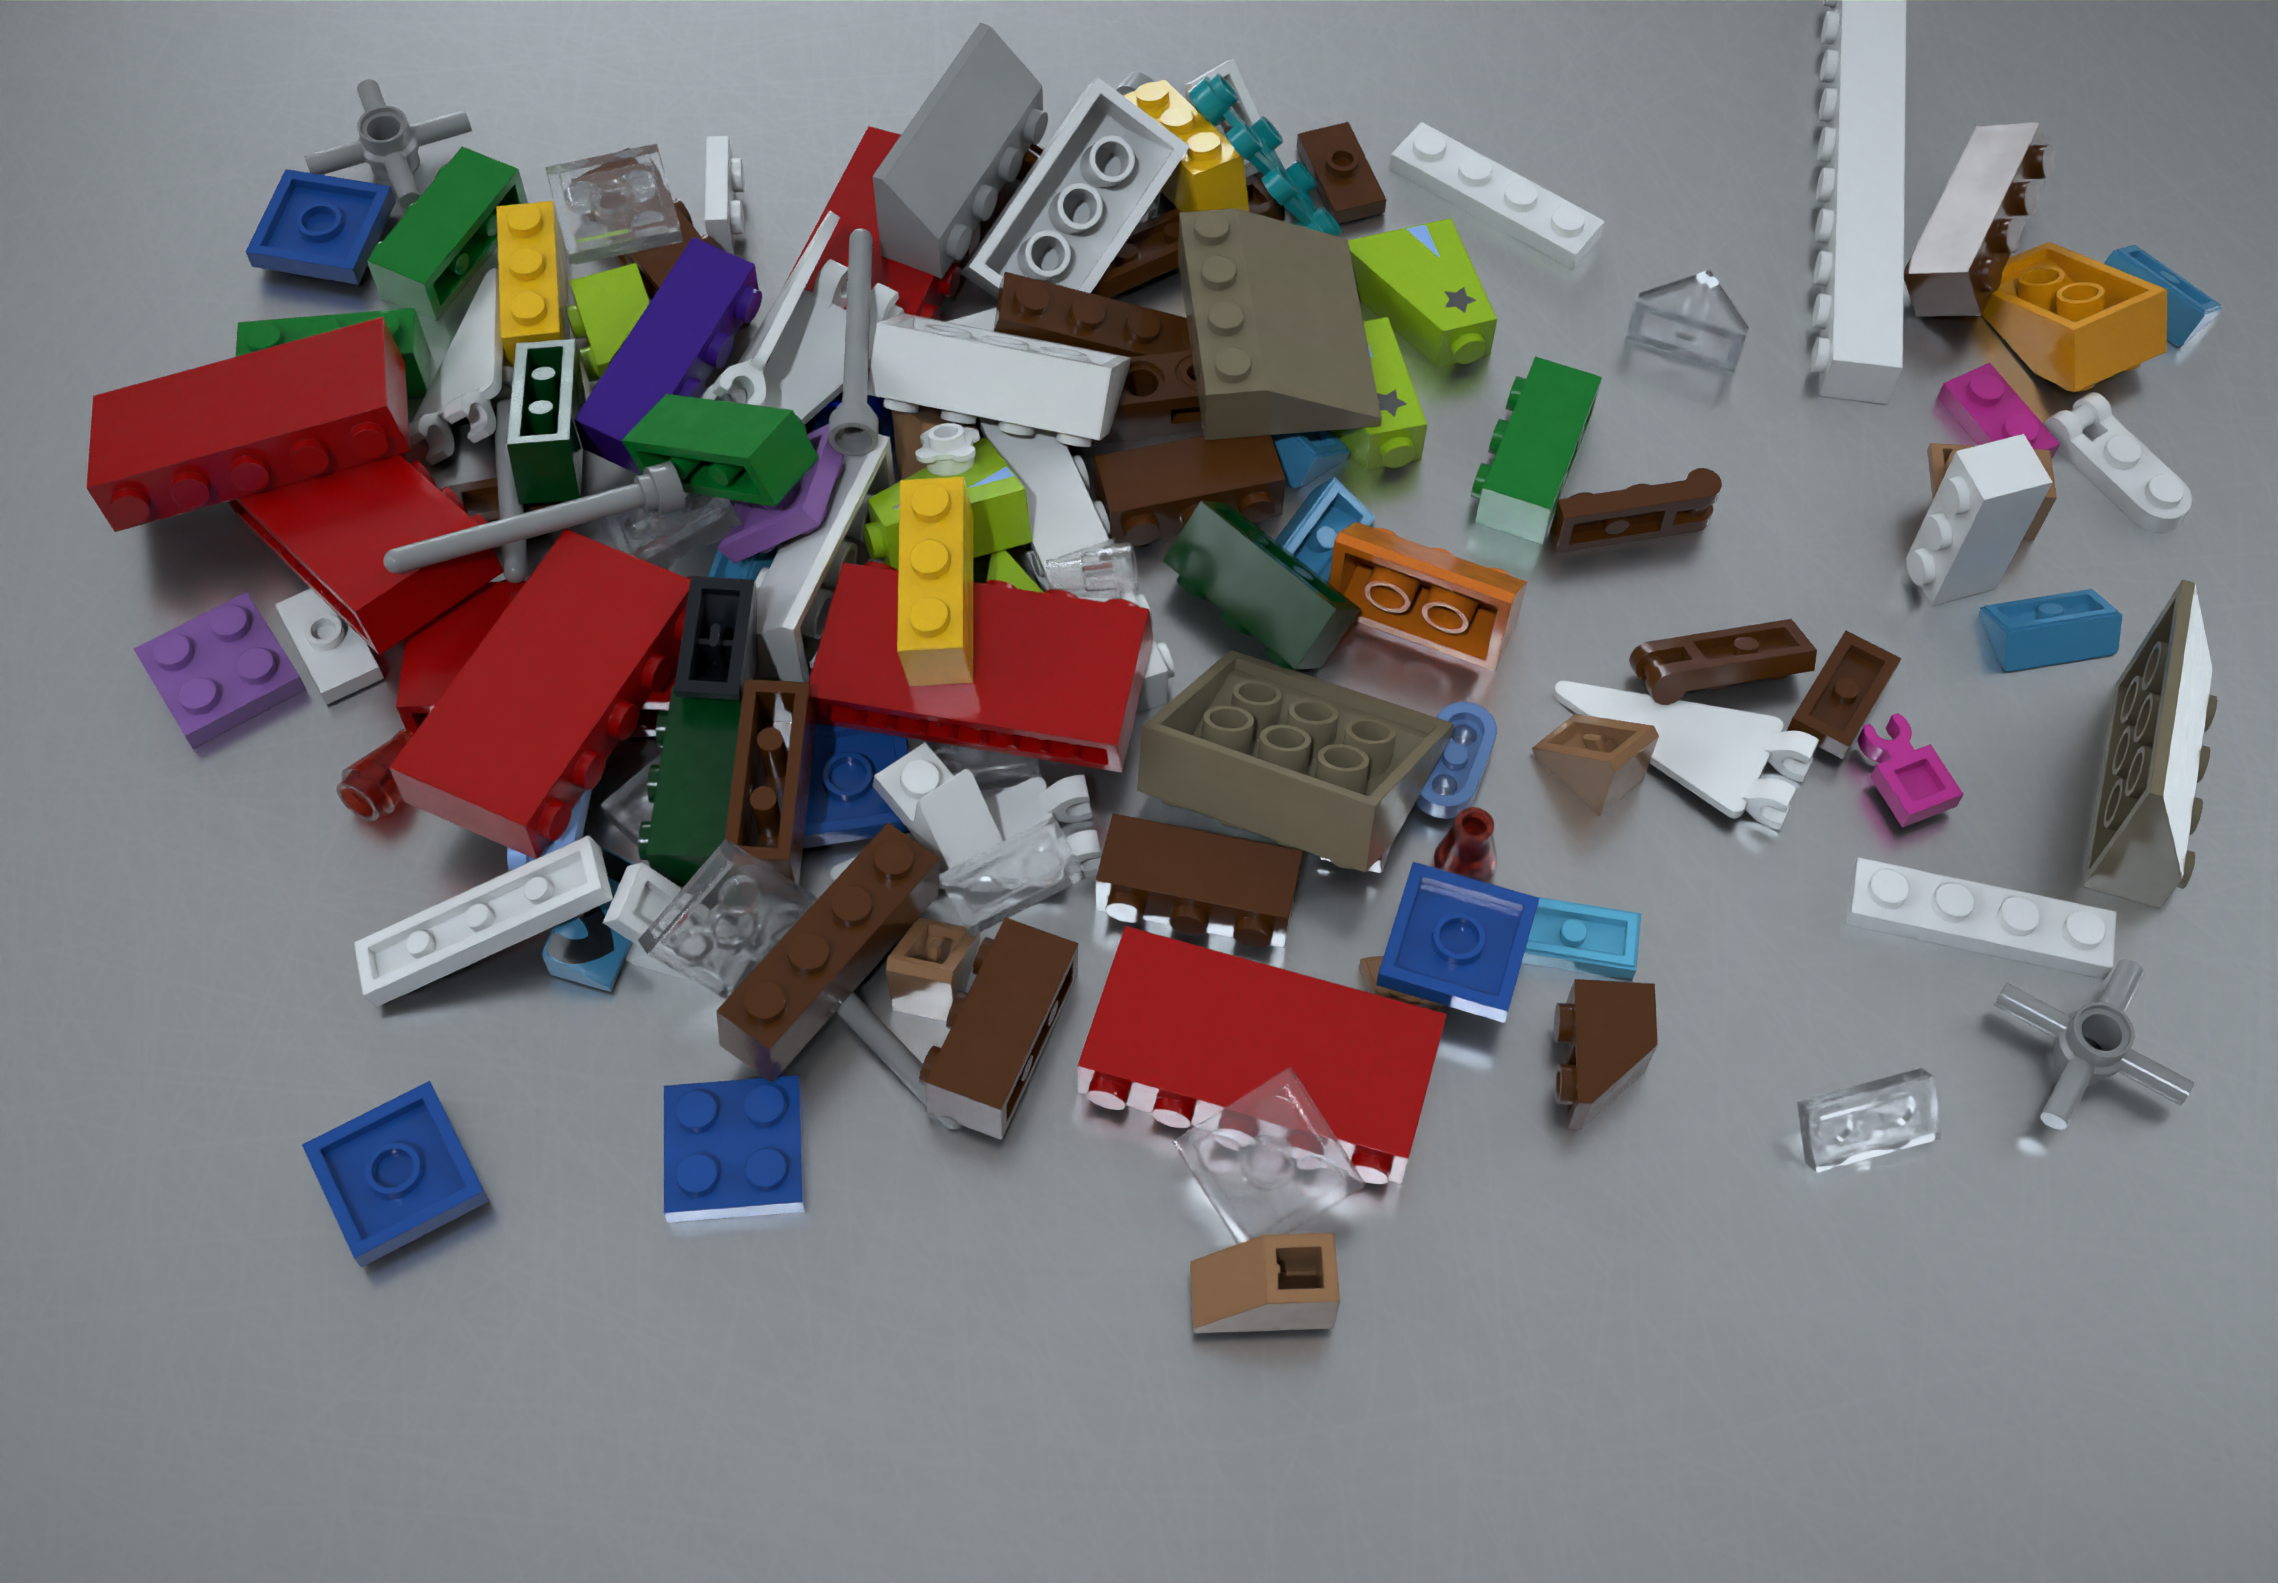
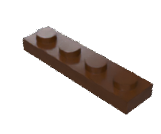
M1256 174L1246 177L1249 212L1284 221L1285 207L1280 205L1270 195L1262 180ZM1175 208L1136 225L1091 294L1111 298L1178 268L1179 213L1182 212Z
M1009 272L1004 273L999 285L994 331L1126 357L1191 350L1187 318Z

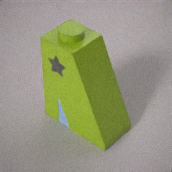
M1452 218L1348 240L1359 300L1379 318L1388 317L1392 329L1436 368L1457 363L1468 364L1479 358L1490 356L1497 317Z
M1388 317L1363 321L1382 418L1381 426L1331 430L1351 451L1350 456L1365 470L1382 467L1397 468L1410 462L1421 460L1427 430V421Z
M987 437L973 443L976 452L975 462L972 468L966 472L952 476H939L930 473L927 467L903 479L964 476L973 512V558L1032 542L1026 489ZM900 482L867 499L871 523L863 525L864 540L873 561L881 559L884 564L893 567L897 571L899 569Z

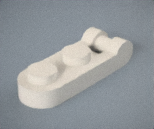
M2096 392L2088 393L2074 403L2072 411L2061 410L2047 418L2044 426L2060 443L2057 450L2134 523L2152 532H2168L2176 529L2182 523L2191 508L2193 500L2190 489L2184 481L2112 415L2111 406L2104 396ZM2083 430L2090 434L2095 440L2091 441L2086 435L2083 434Z

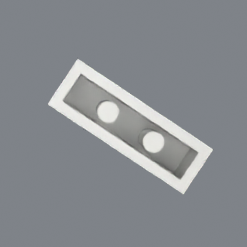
M2024 434L1955 452L1906 557L1907 569L1911 580L1916 585L1921 586L1931 606L1997 589L2053 483Z

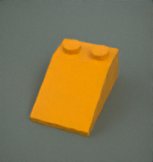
M2049 241L2008 259L2002 271L1999 289L1992 293L1982 314L2036 375L2059 385L2064 390L2074 393L2091 389L2097 382L2122 371L2136 369L2143 362L2167 352V289Z

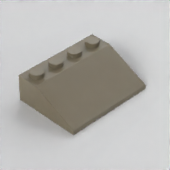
M1237 208L1179 213L1178 263L1204 440L1381 426L1382 418L1348 239Z
M2181 580L2116 683L2083 887L2156 908H2161L2176 887L2184 889L2187 886L2194 869L2195 852L2187 850L2189 835H2192L2196 830L2203 809V800L2195 797L2196 783L2202 780L2210 758V747L2202 745L2203 734L2209 729L2217 708V696L2209 694L2213 668L2196 584L2194 582Z
M1230 650L1142 725L1137 791L1161 799L1163 803L1169 806L1186 808L1214 818L1224 826L1242 828L1273 839L1280 846L1298 848L1326 858L1341 868L1356 869L1366 873L1393 844L1450 740L1454 723Z

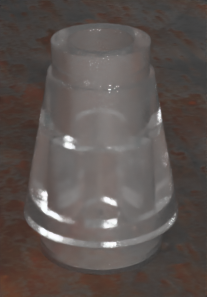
M1116 538L1059 556L1057 559L1046 560V576L1049 590H1064L1077 597L1124 599L1125 593L1139 590L1137 563L1132 542L1118 544Z

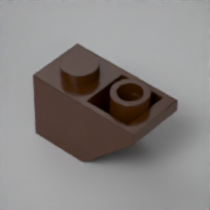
M1574 979L1566 1003H1557L1554 1016V1038L1556 1043H1565L1566 1064H1558L1555 1094L1557 1104L1567 1105L1568 1129L1581 1130L1646 1072L1658 1045L1654 983Z

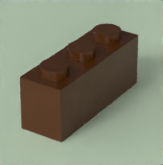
M1271 435L1204 440V436L1094 456V491L1097 501L1100 500L1108 516L1110 535L1107 536L1112 547L1129 544L1136 546L1145 545L1155 539L1179 535L1200 501L1229 503L1252 523L1264 521L1272 516L1282 515L1285 476Z
M744 680L722 857L733 889L798 892L817 724V714L809 682Z
M1113 813L1095 880L1096 910L1107 912L1111 917L1123 922H1139L1143 919L1168 924L1176 931L1188 935H1202L1208 932L1232 937L1240 944L1248 947L1265 948L1272 945L1285 948L1299 883L1303 851Z
M1006 917L994 939L984 938L973 964V974L977 976L968 993L960 990L955 996L946 1021V1027L950 1031L942 1048L935 1045L930 1048L920 1071L919 1083L925 1085L927 1113L953 1119L962 1126L1002 1140L1078 976L1079 943Z

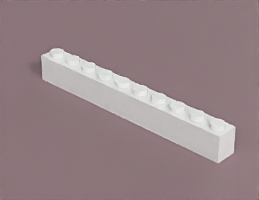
M1822 0V5L1830 7V11L1826 13L1821 35V43L1829 44V49L1825 50L1820 71V81L1827 82L1828 88H1825L1822 94L1819 121H1827V127H1824L1822 130L1817 157L1820 161H1826V168L1823 167L1819 175L1816 200L1825 202V207L1819 212L1815 230V242L1823 243V251H1819L1816 259L1814 284L1822 285V294L1819 293L1815 301L1812 326L1813 328H1821V337H1817L1814 343L1811 371L1820 372L1819 396L1888 405L1903 369L1906 0Z

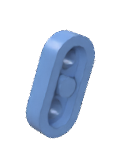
M1471 702L1450 704L1443 708L1436 717L1454 723L1453 733L1416 800V804L1422 811L1436 818H1455L1465 813L1471 807L1493 751L1497 735L1496 722L1485 708ZM1456 737H1465L1472 742V744L1464 746L1460 743H1456L1453 739ZM1446 787L1453 794L1441 795L1435 792L1434 788Z

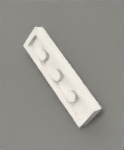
M1423 122L1391 153L1390 170L1572 270L1602 236L1604 220Z
M589 835L354 942L363 996L378 1007L613 900L601 847Z
M1858 857L1851 870L1845 924L2105 979L2112 971L2114 965L2117 912Z

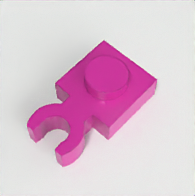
M1899 713L1892 715L1885 728L1892 740H1885L1879 737L1871 724L1863 726L1858 737L1859 748L1866 757L1879 762L1875 766L1870 778L1902 828L1957 807L1964 795L1931 744L1916 750L1909 742L1912 730L1910 724Z

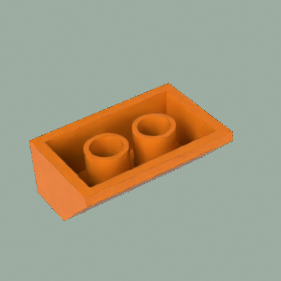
M1354 522L1341 530L1334 541L1329 584L1361 608L1353 621L1496 671L1518 620L1527 581L1515 578L1502 569L1487 568L1458 558L1445 549L1430 548L1401 538L1390 530L1373 528L1359 522Z

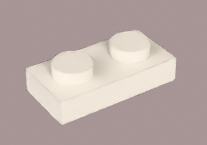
M728 135L706 136V230L719 249L734 255L735 234H744L742 201L735 200V192H744L745 190L742 158H732Z

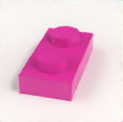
M1990 362L1943 383L1937 398L1977 445L2024 434L2033 449L2050 450L2051 459L2054 457L2060 443Z

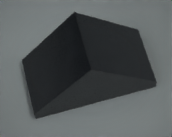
M691 576L674 686L675 696L741 700L744 680H752L757 672V601L755 580Z

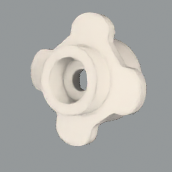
M955 423L934 426L920 435L923 446L916 450V459L921 463H926L927 470L935 475L952 476L966 472L972 468L975 462L976 452L973 443L980 440L979 431L975 428H963Z

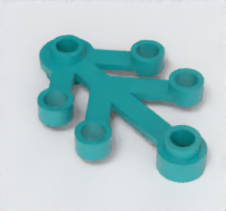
M1218 73L1212 79L1205 76L1188 91L1189 97L1196 108L1212 125L1217 127L1225 119L1232 126V129L1226 133L1229 142L1244 159L1248 160L1265 175L1261 180L1270 195L1298 218L1293 224L1338 237L1343 233L1334 217L1324 207L1317 210L1309 192L1317 186V182L1309 170L1299 160H1296L1287 169L1282 165L1275 149L1284 141L1274 125L1266 117L1262 116L1250 127L1236 113L1233 105L1239 100V97L1224 77Z

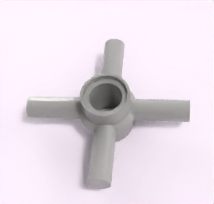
M367 79L360 82L357 86V91L365 113L357 123L359 140L304 157L310 173L320 175L367 162L375 176L382 180L391 181L400 206L407 209L410 204L416 202L420 197L412 175L420 164L419 147L471 132L472 128L465 110L411 125L408 123L403 111L393 106H386L378 83Z
M2128 959L2120 960L2099 1001L2089 1003L2069 1015L2009 983L2005 984L1996 999L1994 1006L2055 1038L2052 1056L2056 1067L2062 1074L2040 1115L2041 1120L2047 1126L2057 1130H2065L2088 1084L2098 1083L2118 1072L2180 1106L2189 1096L2194 1086L2193 1081L2131 1049L2135 1039V1031L2131 1020L2124 1012L2144 974V969L2138 963ZM2083 1036L2096 1041L2103 1051L2090 1046Z

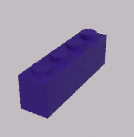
M692 237L574 418L584 450L638 475H642L623 444L622 439L665 394L701 397L705 391V382L714 368H722L729 359L733 349L734 336L743 322L750 323L760 308L762 292L759 291L755 264Z

